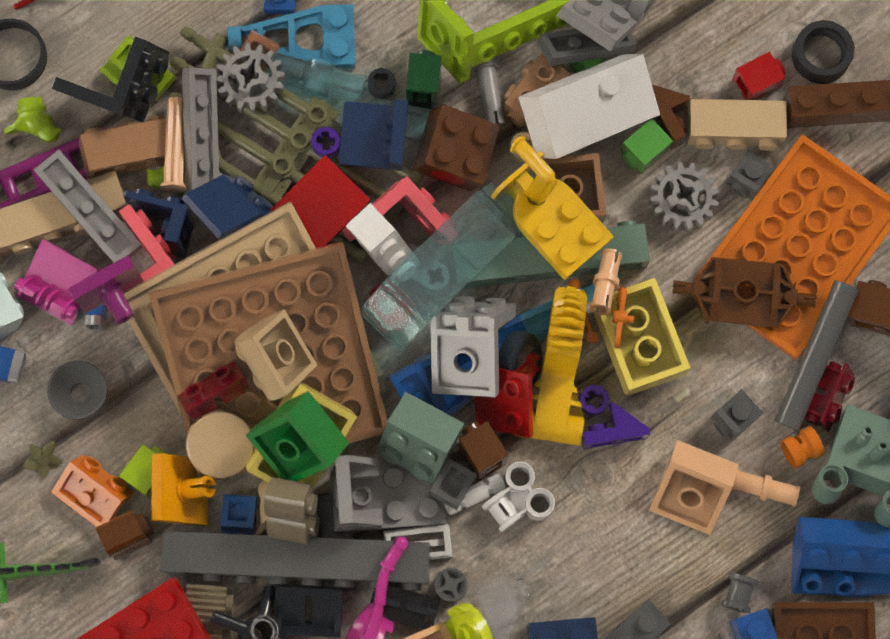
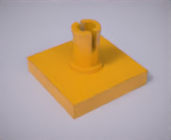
M164 453L152 454L151 521L193 526L208 525V497H212L216 492V489H208V486H216L215 479L211 476L198 478L196 469L189 457Z

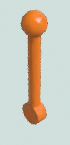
M572 279L569 282V286L580 289L581 282L578 279ZM586 310V340L589 343H596L599 336L596 331H593Z

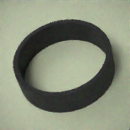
M19 19L0 20V31L10 28L23 29L32 33L40 43L39 61L28 75L14 81L0 80V89L20 90L36 82L44 72L47 64V49L40 34L32 25Z

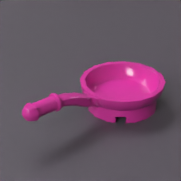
M399 536L394 540L386 557L380 562L382 567L376 583L375 602L370 603L362 610L349 629L345 639H385L386 631L393 632V622L383 617L382 613L383 607L386 605L389 576L391 572L395 571V566L408 545V541L404 536Z

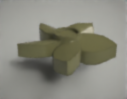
M55 442L47 443L42 450L38 445L29 444V452L32 457L25 461L23 468L30 471L37 469L40 476L45 479L49 474L48 465L57 466L63 463L58 456L52 455L55 449Z

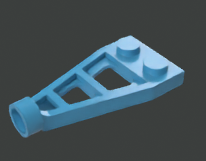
M353 4L321 5L247 26H228L229 52L233 51L235 46L240 50L244 44L242 36L248 37L252 29L263 36L267 31L286 29L288 31L289 44L285 48H278L274 59L322 69L356 68ZM312 24L320 25L323 29L322 48L314 51L299 47L295 42V34L298 29Z

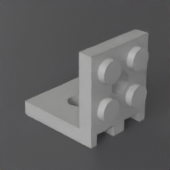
M461 296L456 297L452 303L445 304L444 308L430 316L432 394L496 397L499 394L498 329L516 317V303H506L505 298H488L486 302H475L474 297ZM460 353L467 354L472 359V368L470 370H465L459 366L457 358Z

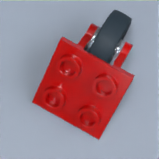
M514 331L504 339L498 354L499 394L496 397L474 396L475 422L478 421L482 425L488 421L494 431L530 438L533 436L532 385L536 381L541 369L542 348L539 339L534 334Z

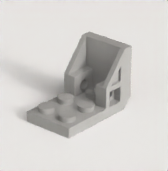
M569 0L562 6L557 17L611 51L644 20L656 0Z
M340 455L330 466L334 532L415 528L446 524L444 503L428 495L433 484L427 480L416 478L407 469L388 462L378 463V459L353 455Z

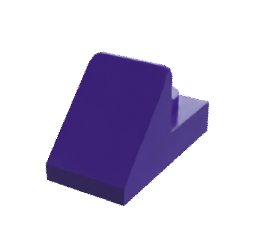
M610 402L608 409L612 427L607 428L606 423L588 426V431L582 433L581 441L583 450L646 440L650 436L649 427L621 407Z

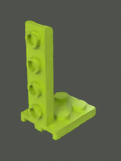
M419 0L417 39L429 51L442 56L443 67L460 84L470 79L472 67L490 61L492 58L509 50H514L531 40L538 39L543 33H549L560 27L567 26L568 23L557 17L562 6L569 0H548L476 33L467 26L461 16H458L448 6L446 0Z

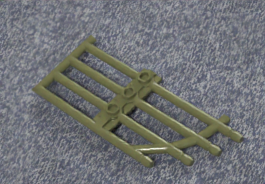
M186 26L180 32L184 39L193 42L196 47L206 52L201 68L214 69L217 60L225 64L223 60L224 54L231 57L234 56L223 49L227 40L218 33H216L213 41H210ZM174 57L170 62V65L178 72H182L183 68H195L178 57ZM255 69L253 75L251 74L248 80L251 81V79H256ZM217 85V97L226 102L228 96L220 97L218 90L222 86ZM285 88L283 93L275 92L277 98L301 113L291 128L256 107L255 114H251L249 107H245L242 111L248 117L283 138L273 154L218 119L219 135L265 164L254 180L223 160L218 146L219 172L235 178L238 176L246 178L254 185L253 191L267 199L273 207L282 199L292 182L296 184L304 176L300 171L311 156L317 161L321 159L312 149L311 139L314 132L319 128L329 127L334 129L341 139L342 125L335 121L340 114L338 110L314 95L307 103ZM172 92L168 98L176 96L183 98V96H181L178 93ZM237 103L232 105L234 108L238 109ZM336 157L329 158L356 186L376 199L387 191L350 166L340 165L339 159ZM404 164L402 171L390 170L403 179L408 176L416 187L424 177V174L413 171ZM397 202L383 217L392 224L403 207ZM340 234L330 242V244L343 242L346 254L363 265L370 257L362 246L361 248Z

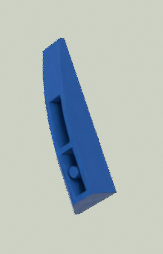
M799 517L792 542V593L855 598L890 594V528H886L879 523Z

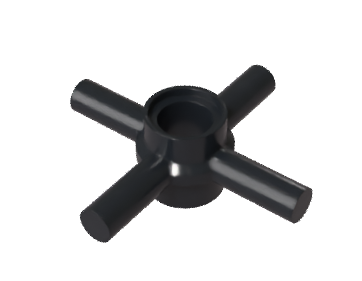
M273 586L264 587L257 616L242 621L214 610L210 618V623L238 633V639H258L254 633V628L261 632L263 639H288L278 635V625L270 617L275 601V587Z

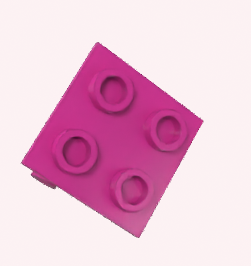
M42 239L24 279L19 278L14 289L18 291L16 296L73 326L81 307L74 300L68 288L98 272L99 269Z

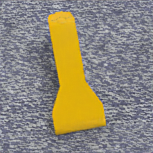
M559 286L555 290L541 377L532 388L533 436L530 438L580 446L584 427V414L581 402L578 399L577 388L574 386V378L581 353L587 309V294L585 290L577 289V287Z

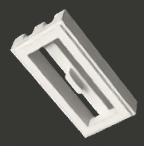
M449 524L383 531L384 541H391V538L399 536L407 537L443 533L444 538L415 542H429L431 547L445 545V551L431 552V560L453 557Z

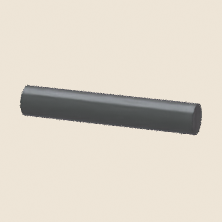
M834 280L775 418L776 422L799 431L859 291L857 288Z

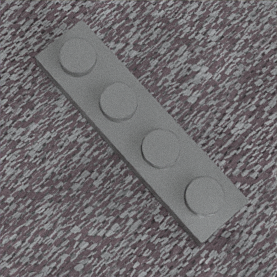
M191 67L182 69L185 193L219 177L216 69Z
M57 150L34 169L39 178L113 263L127 255L131 258L143 248L141 243L60 150Z

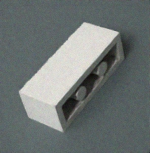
M371 203L346 225L373 261L397 286L402 281L409 280L421 265L396 229Z

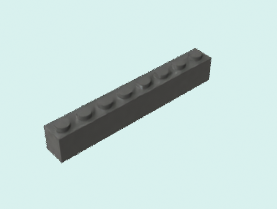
M163 531L161 572L170 574V578L176 577L178 581H190V575L203 576L202 581L222 582L223 577H236L235 583L255 584L256 578L269 579L268 584L288 585L289 580H302L303 586H322V581L335 582V587L355 588L356 582L368 583V589H375L378 574L382 567L380 562L384 560L394 541L311 537L309 544L304 545L272 539L265 535ZM408 542L406 549L395 566V571L391 572L388 584H402L401 590L421 591L422 585L429 586L430 543Z

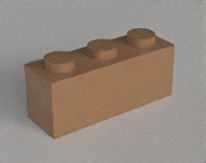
M153 116L147 119V122L134 124L133 121H126L116 125V128L103 130L101 127H95L86 130L84 134H80L78 146L87 180L112 171H116L117 175L164 166L165 116Z

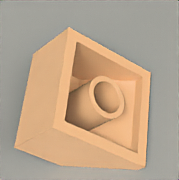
M677 440L649 511L711 535L733 488L739 464Z

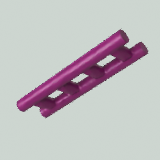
M80 137L0 170V184H2L8 199L0 203V209L52 192L35 173L34 169L57 150H60L82 177L87 180L85 169H78L72 155L80 151L78 146ZM31 172L38 188L20 195L13 179Z

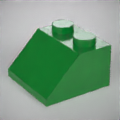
M309 391L286 401L246 434V437L280 479L296 482L330 467L349 444V441Z

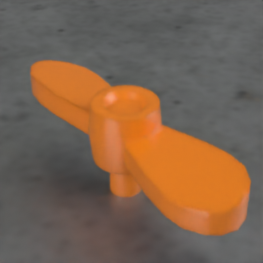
M620 287L618 290L617 310H614L612 315V323L616 324L614 348H620L622 326L626 322H634V316H628L627 312L624 311L627 288Z

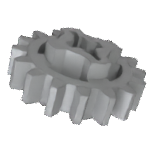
M246 43L245 51L242 52L236 46L233 47L234 56L231 57L224 54L223 60L226 65H217L216 67L217 72L221 74V76L216 77L217 85L222 86L218 90L220 97L228 96L226 103L229 107L237 103L238 112L242 113L245 107L250 108L251 114H255L256 106H261L264 111L268 110L267 101L270 100L273 103H277L278 98L275 92L283 93L284 86L280 83L285 80V72L279 71L282 68L281 60L273 61L274 52L272 50L263 54V46L260 44L256 51L251 50L249 43ZM262 64L270 70L272 77H269V74L262 71ZM255 69L256 79H251L250 83H248L246 87L245 78L249 79L251 74L253 75ZM229 80L239 86L238 94L231 88ZM262 92L261 95L253 97L254 95Z
M678 162L674 171L669 165L666 166L664 170L665 176L658 173L655 177L658 185H651L649 191L656 195L649 200V205H657L653 212L654 217L662 215L664 218L661 225L663 226L672 222L673 231H677L680 225H684L686 232H690L693 223L699 229L702 228L704 225L703 218L710 221L714 215L711 210L716 209L719 202L712 199L719 194V189H711L715 181L714 177L706 179L704 177L706 173L705 168L699 172L694 171L695 163H691L688 169H684L682 162ZM668 184L671 195L664 200L663 190ZM679 193H681L683 196L689 195L690 198L688 202L685 198L679 200ZM704 194L705 202L700 210L697 199ZM673 212L684 214V216L677 215Z

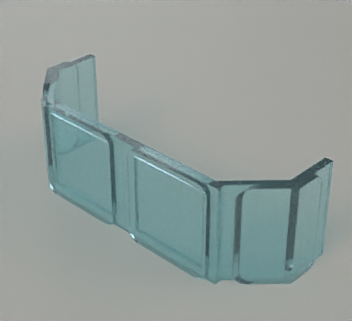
M493 182L470 197L384 281L360 310L361 315L402 355L424 327L515 237L519 234L522 236L523 233L518 229L514 221L513 202L505 194L496 200L491 198V195L497 188Z

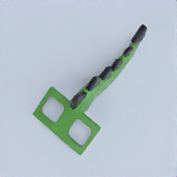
M0 543V604L8 603L7 580L14 581L25 577L79 571L101 564V560L94 557L82 560L81 562L6 565L4 543Z

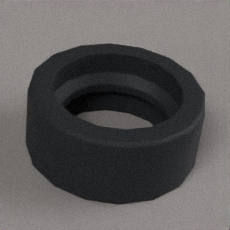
M820 20L810 23L801 30L793 45L791 58L794 68L803 78L812 83L826 84L834 82L844 75L854 58L855 46L852 36L843 26L833 21ZM815 36H826L834 40L841 49V59L838 64L829 69L818 68L811 64L804 53L808 40Z

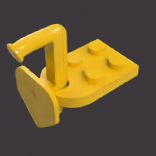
M520 136L514 140L510 151L517 153L524 160L525 164L504 180L495 189L491 198L496 200L508 193L514 199L513 217L518 229L557 273L566 280L608 244L614 236L567 184L555 178L554 171L542 159L545 154L542 151L537 153L526 142V138ZM531 170L537 175L535 179L529 175Z

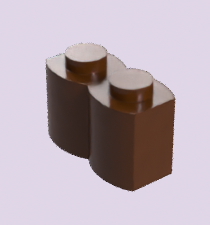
M133 509L96 527L105 551L114 560H118L151 544L152 539L150 536L155 534L148 517H145L143 513L136 514Z

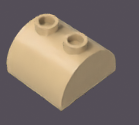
M285 309L254 324L234 341L238 357L242 361H246L253 373L255 386L263 390L268 400L271 401L287 396L318 366Z

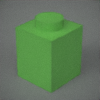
M651 118L623 142L620 151L622 153L621 157L628 167L633 170L636 168L642 174L670 150L673 140Z

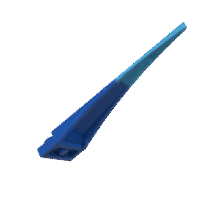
M618 272L617 277L620 279L622 274ZM593 283L580 288V290H585L587 294V303L593 299L595 290ZM553 300L516 315V317L499 328L498 354L504 339L514 331L529 332L534 334L539 341L548 334ZM431 352L417 358L415 362L388 376L400 399L407 392L450 416L456 413L473 397L467 395L432 394ZM460 353L457 358L459 366L465 370H470L472 368V359L467 354Z

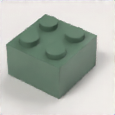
M405 392L387 421L376 453L381 455L388 463L407 469L416 478L427 480L434 484L454 449L464 423Z

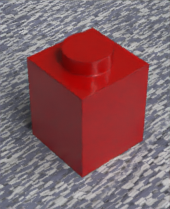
M769 51L738 67L733 75V80L745 100H758L781 88L786 72L781 61L778 58L774 59Z

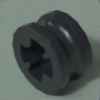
M378 68L373 70L368 76V90L373 97L383 100L393 95L396 89V80L390 70ZM377 78H380L381 81L383 78L388 79V88L383 90V87H381V90L376 89L375 80Z

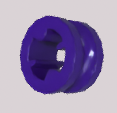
M322 127L312 135V149L318 157L322 158L326 155L328 158H332L338 153L340 137L334 129ZM322 136H329L330 141L335 142V145H329V150H323L322 144H317V141H322Z
M598 385L586 387L579 398L582 411L590 416L602 414L609 403L607 391ZM593 392L595 397L601 396L603 401L599 402L601 407L595 409L592 404L587 405L585 400L589 399L587 394Z

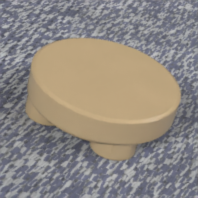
M221 409L209 412L201 416L202 418L200 419L198 418L190 427L185 443L188 457L193 466L204 475L213 478H226L240 472L250 460L254 445L246 437V434L250 431L246 422L238 415Z

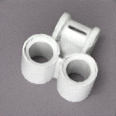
M521 461L515 462L507 468L504 478L507 489L500 491L482 505L484 511L489 510L500 525L499 531L503 533L521 520L525 514L535 521L547 519L555 507V498L547 489H532L535 472L528 463ZM517 470L524 471L529 477V482L524 486H517L512 483L510 475ZM540 496L547 500L549 506L547 511L538 513L532 509L530 501L534 497Z

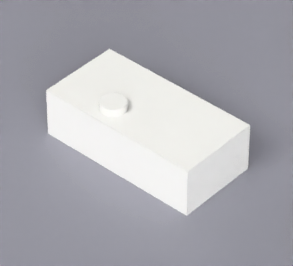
M623 54L519 96L534 150L537 153L542 151L545 154L543 158L558 159L660 115L643 54Z

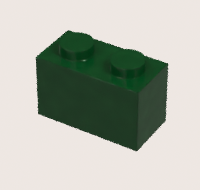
M428 50L409 53L406 82L408 109L431 111L439 105L442 56Z

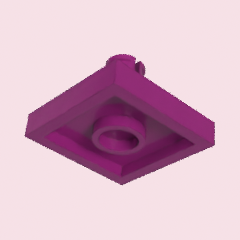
M129 255L68 289L85 314L106 303L117 324H122L135 316L123 292L142 283L144 280Z

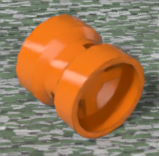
M811 426L800 430L799 435L796 437L788 436L780 440L781 449L787 461L794 469L805 465L806 460L809 458L817 459L825 454L822 441Z

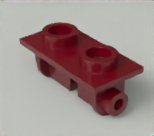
M235 361L228 365L219 367L212 375L199 383L190 385L177 397L186 413L194 421L220 408L215 401V398L221 396L225 404L241 394L246 393L244 389L250 385Z
M830 361L817 387L827 392L825 396L815 393L806 413L805 420L807 422L817 425L820 421L827 432H830L833 423H838L842 414L843 407L841 404L846 394L849 395L854 387L855 377L848 363H844L842 368V365Z

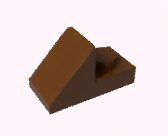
M652 85L660 115L654 117V120L673 140L670 147L673 150L683 144L686 137L685 133L687 132L682 118L679 115L675 117L674 114L686 109L693 98L683 93Z

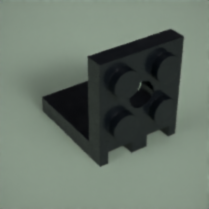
M135 37L113 98L58 77L55 78L52 89L142 123L146 118L150 105L157 98L159 79L168 68L169 51L147 40Z

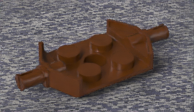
M716 257L710 259L698 279H694L693 282L673 280L672 294H685L694 297L705 324L713 321L773 327L774 331L779 328L792 307L805 306L815 308V300L817 298L816 294L798 293V289H794L783 264ZM743 283L751 285L755 292L754 297L751 299L741 298L737 293V286Z

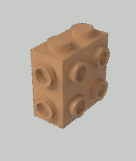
M540 54L535 62L529 60L521 72L523 79L517 86L512 84L503 97L505 101L504 113L508 121L517 127L524 126L528 129L519 96L573 74L565 70L563 64L549 66L543 54Z

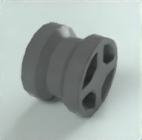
M456 568L444 569L438 573L435 579L434 588L436 595L447 603L458 602L466 594L468 582L462 571Z

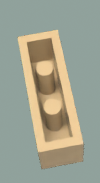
M691 99L687 107V145H695L697 149H712L715 145L727 146L730 150H742L746 146H759L760 150L771 151L782 147L787 138L786 101Z

